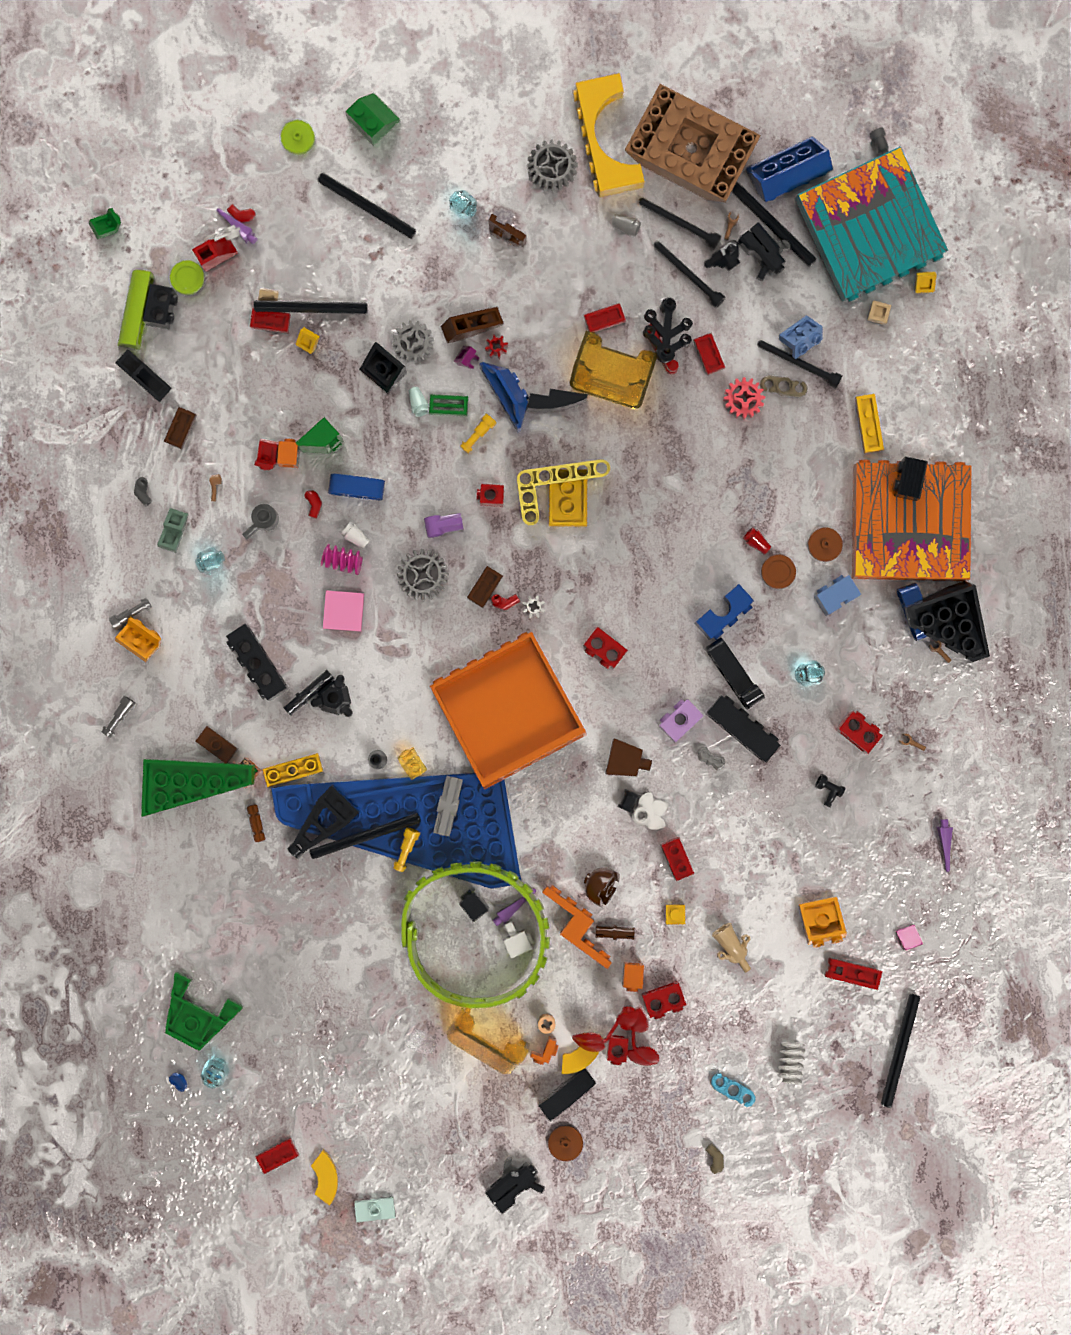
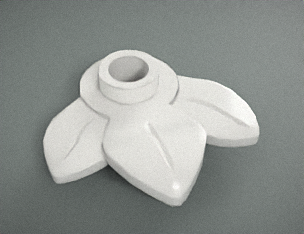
M235 225L224 228L225 232L205 236L204 242L211 237H214V241L223 237L226 240L240 236V227L236 228Z
M651 792L645 793L639 798L638 806L633 809L632 819L639 825L645 824L651 830L662 829L666 824L661 816L666 812L668 803L660 800L654 801ZM640 811L644 812L645 814L643 819L638 818V813Z

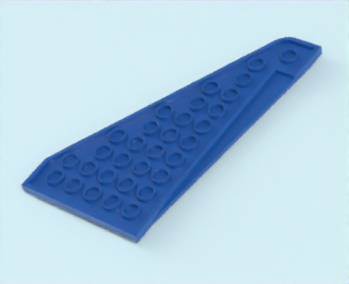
M476 773L300 784L271 788L276 817L286 826L301 830L317 800L331 785H334L360 813L347 826L329 836L328 839L336 841L418 813L421 822L409 826V828L419 831L420 835L414 843L412 852H409L406 863L433 871L440 867H443V869L449 868L454 863L462 862V865L470 864L472 861H479L485 865H499L501 869L518 875V879L521 880L505 779L487 789L482 787ZM447 776L463 779L459 795V806L456 817L454 816L450 836L433 833L438 815V803L440 796L443 794ZM324 808L318 817V822L323 827H329L337 820V817L328 808ZM314 824L306 831L318 836L321 834V831ZM406 828L354 845V847L398 860L402 851L401 845L405 837L403 834ZM467 872L448 875L490 889L511 886L498 877L484 873Z

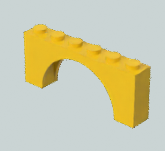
M620 73L576 82L575 90H572L575 102L578 101L579 105L577 116L579 120L582 119L583 123L581 133L582 137H586L587 140L585 151L586 155H590L591 158L589 169L590 173H594L595 180H593L595 192L598 191L600 198L644 188L645 181L641 164H624L610 158L601 149L595 136L594 127L599 114L606 106L623 98L624 89Z

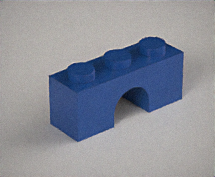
M740 584L723 598L729 606L726 616H717L710 609L694 623L709 640L712 638L718 639L724 633L722 630L727 625L731 627L738 621L737 616L741 612L745 615L753 608L751 604L754 600Z

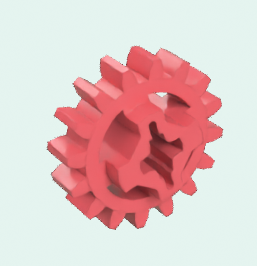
M745 377L742 378L741 382L735 379V385L730 383L728 385L730 390L726 389L724 392L728 395L723 398V401L728 402L725 408L730 407L729 414L735 412V418H738L739 415H742L743 420L746 419L747 415L753 418V412L758 414L760 412L758 407L762 408L764 406V403L760 402L765 399V396L761 395L764 389H758L757 387L760 383L757 382L754 385L752 378L749 382H746ZM740 387L738 393L732 394L735 389ZM742 395L748 398L746 402H743ZM756 402L755 406L748 410L749 405Z

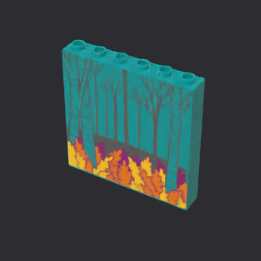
M901 146L814 186L795 197V202L842 302L845 300L851 302L859 298L858 294L862 292L868 294L876 290L875 286L882 284V286L888 285L893 282L892 278L899 276V278L905 277L910 274L909 270L916 268V270L922 269L927 266L926 262L933 260V262L939 261L944 258L943 254L948 251Z

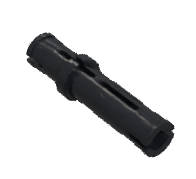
M326 669L323 674L302 692L296 693V697L283 708L292 716L303 705L306 706L313 696L335 678ZM323 680V682L318 687H316L312 692H310L311 689H313L319 682ZM308 694L303 700H301L297 705H295V703L298 702L304 695Z

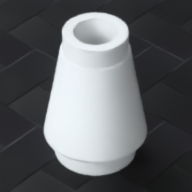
M351 522L341 533L345 540L362 549L370 541L359 527Z

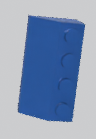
M813 136L746 168V172L757 194L765 202L772 201L776 197L791 192L796 187L808 184L811 180L822 177L833 170L829 150Z

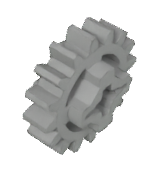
M410 320L408 326L402 323V329L396 328L398 335L393 334V339L397 340L392 342L393 346L397 347L395 353L401 352L400 359L406 357L407 362L414 359V362L417 363V358L424 360L423 355L429 356L430 352L428 349H433V345L430 343L434 341L433 337L430 336L432 334L431 330L425 331L426 325L424 324L420 327L419 321L413 325ZM420 332L425 336L426 341L420 338ZM413 338H416V342H414L411 347L410 341H413ZM401 343L406 345L407 351L401 347Z

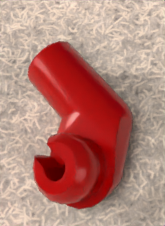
M232 204L227 209V212L240 223L250 222L256 217L255 211L251 208L240 211Z
M308 490L304 495L311 505L308 516L317 519L322 501L317 492Z
M498 594L493 595L491 598L492 605L502 610H508L520 602L516 594L508 599L500 597Z

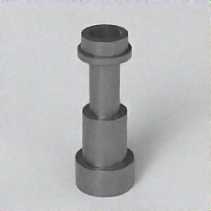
M881 127L870 132V138L875 142L878 152H881V155L889 152L884 128Z
M147 598L141 599V603L132 609H127L118 615L115 614L108 618L113 628L118 631L124 627L123 625L128 622L130 617L134 618L135 615L145 609L149 611L152 606Z
M127 696L122 697L120 700L121 704L114 712L115 716L107 727L104 726L101 731L110 738L115 735L113 731L119 722L124 720L129 711L133 710L137 705L136 702Z

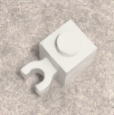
M512 920L505 924L510 936L503 939V942L511 959L533 948L534 940L530 932L526 933L525 929L517 932Z

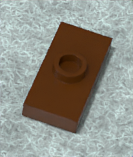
M178 407L164 442L182 450L197 414Z
M486 566L467 599L484 608L503 575Z
M209 726L205 727L195 741L224 763H228L238 750L236 746Z

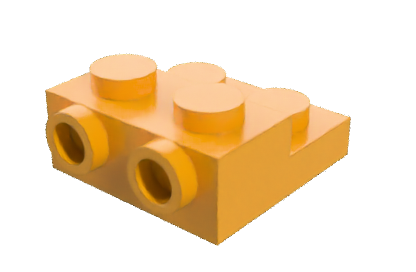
M837 897L799 904L808 945H813L816 948L823 946L824 942L831 941L832 944L842 942L843 938H846L847 932Z

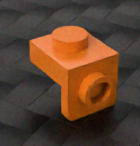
M549 1036L543 1054L531 1051L530 1057L533 1058L535 1063L544 1065L545 1062L549 1064L551 1056L556 1055L559 1047L556 1044V1038Z

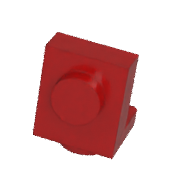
M260 439L258 455L254 465L259 466L262 470L273 469L277 465L279 442Z

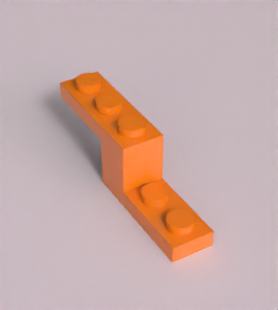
M546 886L542 893L572 914L560 935L608 969L612 964L611 960H609L611 956L603 950L598 952L593 948L595 944L587 938L584 941L581 939L594 922V919L591 918L593 914L585 908L581 911L576 907L577 902L570 897L566 899L560 895L561 891L555 886Z

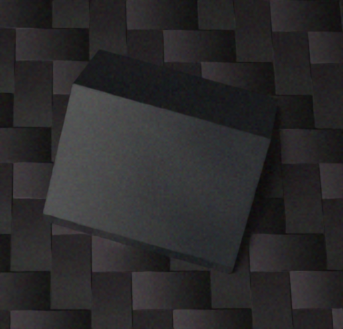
M377 342L373 344L359 369L387 394L407 373L406 367Z

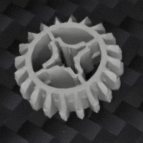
M551 139L548 145L546 141H543V147L537 144L536 150H531L532 156H528V161L530 162L527 164V169H529L528 175L533 176V183L538 181V188L544 185L545 191H547L548 187H551L552 192L555 191V187H558L561 191L562 184L568 187V181L573 182L574 180L572 175L577 174L575 168L578 167V163L574 162L577 157L572 155L573 149L567 150V144L561 146L560 140L557 144H554V141ZM552 153L558 154L561 157H555ZM546 155V161L537 167L539 159ZM550 161L551 164L553 163L555 165V171L554 168H551V166L549 167ZM568 165L566 172L559 177V170ZM549 174L552 176V178H548L543 175Z
M420 549V555L417 554L416 550H413L414 557L411 558L410 554H406L409 560L402 559L401 562L405 566H398V570L403 571V573L397 574V577L403 578L398 581V584H405L401 589L403 592L409 589L407 596L410 597L415 593V600L421 595V600L425 601V595L427 594L431 600L433 599L431 593L434 592L436 596H439L437 589L439 588L442 591L445 589L440 584L448 583L443 577L449 576V573L442 572L447 569V565L440 566L444 559L441 558L437 561L438 553L431 557V550L427 551V555H424V549ZM428 560V563L423 567L413 565L416 561ZM434 564L438 568L437 581L430 576V571ZM409 569L416 575L412 586L407 579ZM425 570L429 579H419L420 576L417 571L423 572ZM424 582L433 585L426 590L417 589Z

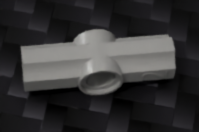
M451 776L446 777L443 794L440 796L438 803V815L433 833L450 836L454 816L456 817L459 806V795L463 779Z

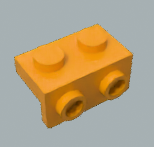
M132 617L128 619L127 625L115 637L116 642L145 662L150 659L161 644L160 635L156 631L149 630L140 620Z

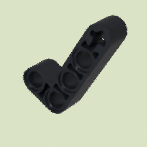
M721 637L705 647L707 654L745 709L748 710L765 699L762 690L757 684L752 682Z

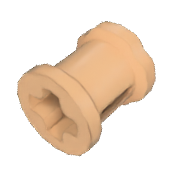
M543 1014L540 1016L538 1028L542 1033L549 1034L555 1029V1019L552 1015ZM543 1020L551 1021L549 1028L542 1026Z

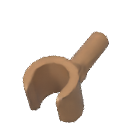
M731 212L728 214L725 240L729 239L733 226L739 220V214L735 220L730 218Z
M220 474L212 475L209 479L212 489L211 501H216V485L222 484Z
M934 641L938 644L936 649L929 645L930 651L937 652L948 663L951 662V659L941 649L942 644L940 641Z
M902 734L908 738V741L904 743L899 740L901 745H911L925 751L926 746L912 740L909 734Z

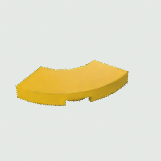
M579 1046L570 1053H563L561 1074H572L583 1070L595 1060L599 1052H590Z
M322 1150L312 1163L311 1168L316 1172L318 1178V1187L315 1195L330 1206L338 1189V1175L334 1161L325 1150Z

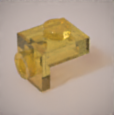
M414 747L404 750L397 757L411 780L427 770Z

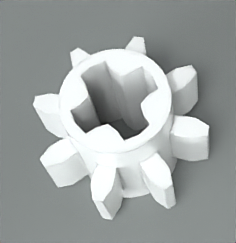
M538 595L536 599L528 596L529 602H523V605L527 606L523 613L528 612L529 619L532 618V615H536L539 618L538 613L545 612L541 608L545 601L539 602ZM537 603V607L539 608V610L535 609L534 612H532L531 607H529V605Z

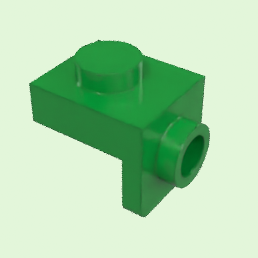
M109 208L107 214L90 219L88 224L96 238L100 239L118 233L121 219L114 212L113 208Z

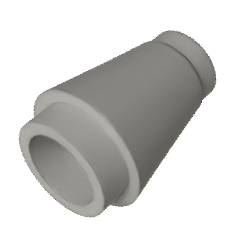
M615 214L611 225L628 236H636L641 222L637 218Z

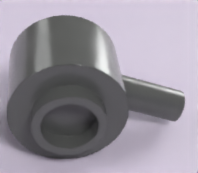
M268 504L256 506L251 514L254 524L242 535L248 540L259 529L262 531L273 530L279 522L276 510Z

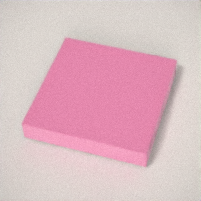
M326 591L323 629L362 632L365 594Z

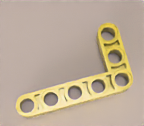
M600 459L521 471L517 476L523 522L527 525H535L539 520L535 486L604 477L610 472V464L606 460ZM600 462L604 463L607 467L606 472L603 474L598 473L596 470V466ZM580 465H584L588 469V473L585 476H579L577 473V468ZM560 468H566L569 471L566 479H561L558 476ZM543 470L550 473V478L546 482L539 479V473ZM523 473H528L531 476L530 483L523 484L520 481V476ZM530 492L533 494L534 499L531 503L523 501L524 493ZM529 511H533L536 514V519L533 522H528L525 518L526 513Z

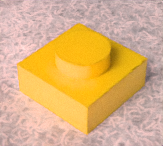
M916 272L915 293L934 292L936 273Z
M303 327L299 332L295 345L312 354L316 349L320 336Z
M685 904L665 905L666 925L685 924Z

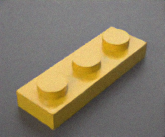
M875 394L856 396L855 402L864 454L883 451L884 445Z

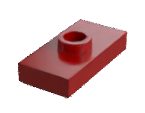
M620 303L584 315L590 334L626 322Z
M252 308L250 328L288 333L291 314L284 312H256Z
M712 333L693 340L707 376L725 369Z
M289 1138L256 1155L255 1158L263 1174H266L295 1159L300 1154L292 1139Z

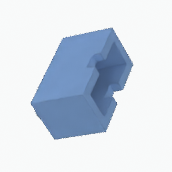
M841 575L833 580L834 585L828 588L825 585L817 590L818 595L814 598L825 616L841 608V602L847 604L862 595L850 575L845 578Z

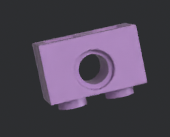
M681 699L674 706L675 711L671 715L667 712L660 719L661 724L659 727L674 743L703 717L702 713L688 699L685 701ZM677 714H681L685 718L682 725H678L675 722Z

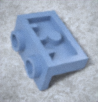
M806 315L779 334V341L791 348L792 357L797 359L822 341L823 326Z

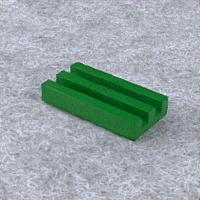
M430 394V415L467 416L468 396ZM434 400L464 401V404L434 403ZM433 407L463 409V411L436 410Z

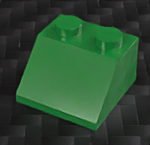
M375 93L359 98L345 111L347 120L373 146L400 121V118Z
M324 417L303 435L296 444L303 453L330 454L332 451L336 452L342 447L343 439Z

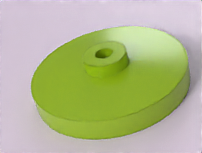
M294 120L287 123L282 129L281 142L288 152L301 155L307 153L313 147L315 134L307 122Z
M181 261L171 270L170 282L173 288L180 294H195L204 285V272L193 261Z

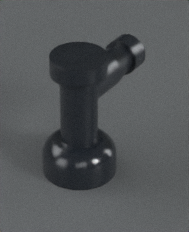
M824 774L819 776L815 787L820 790L823 788L830 790L827 800L824 802V805L830 808L836 796L842 797L845 791L844 786L839 787L829 782L828 777Z

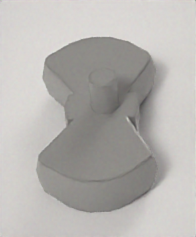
M707 747L699 750V761L707 762L706 764L708 766L712 765L715 770H721L725 766L724 757L711 755Z

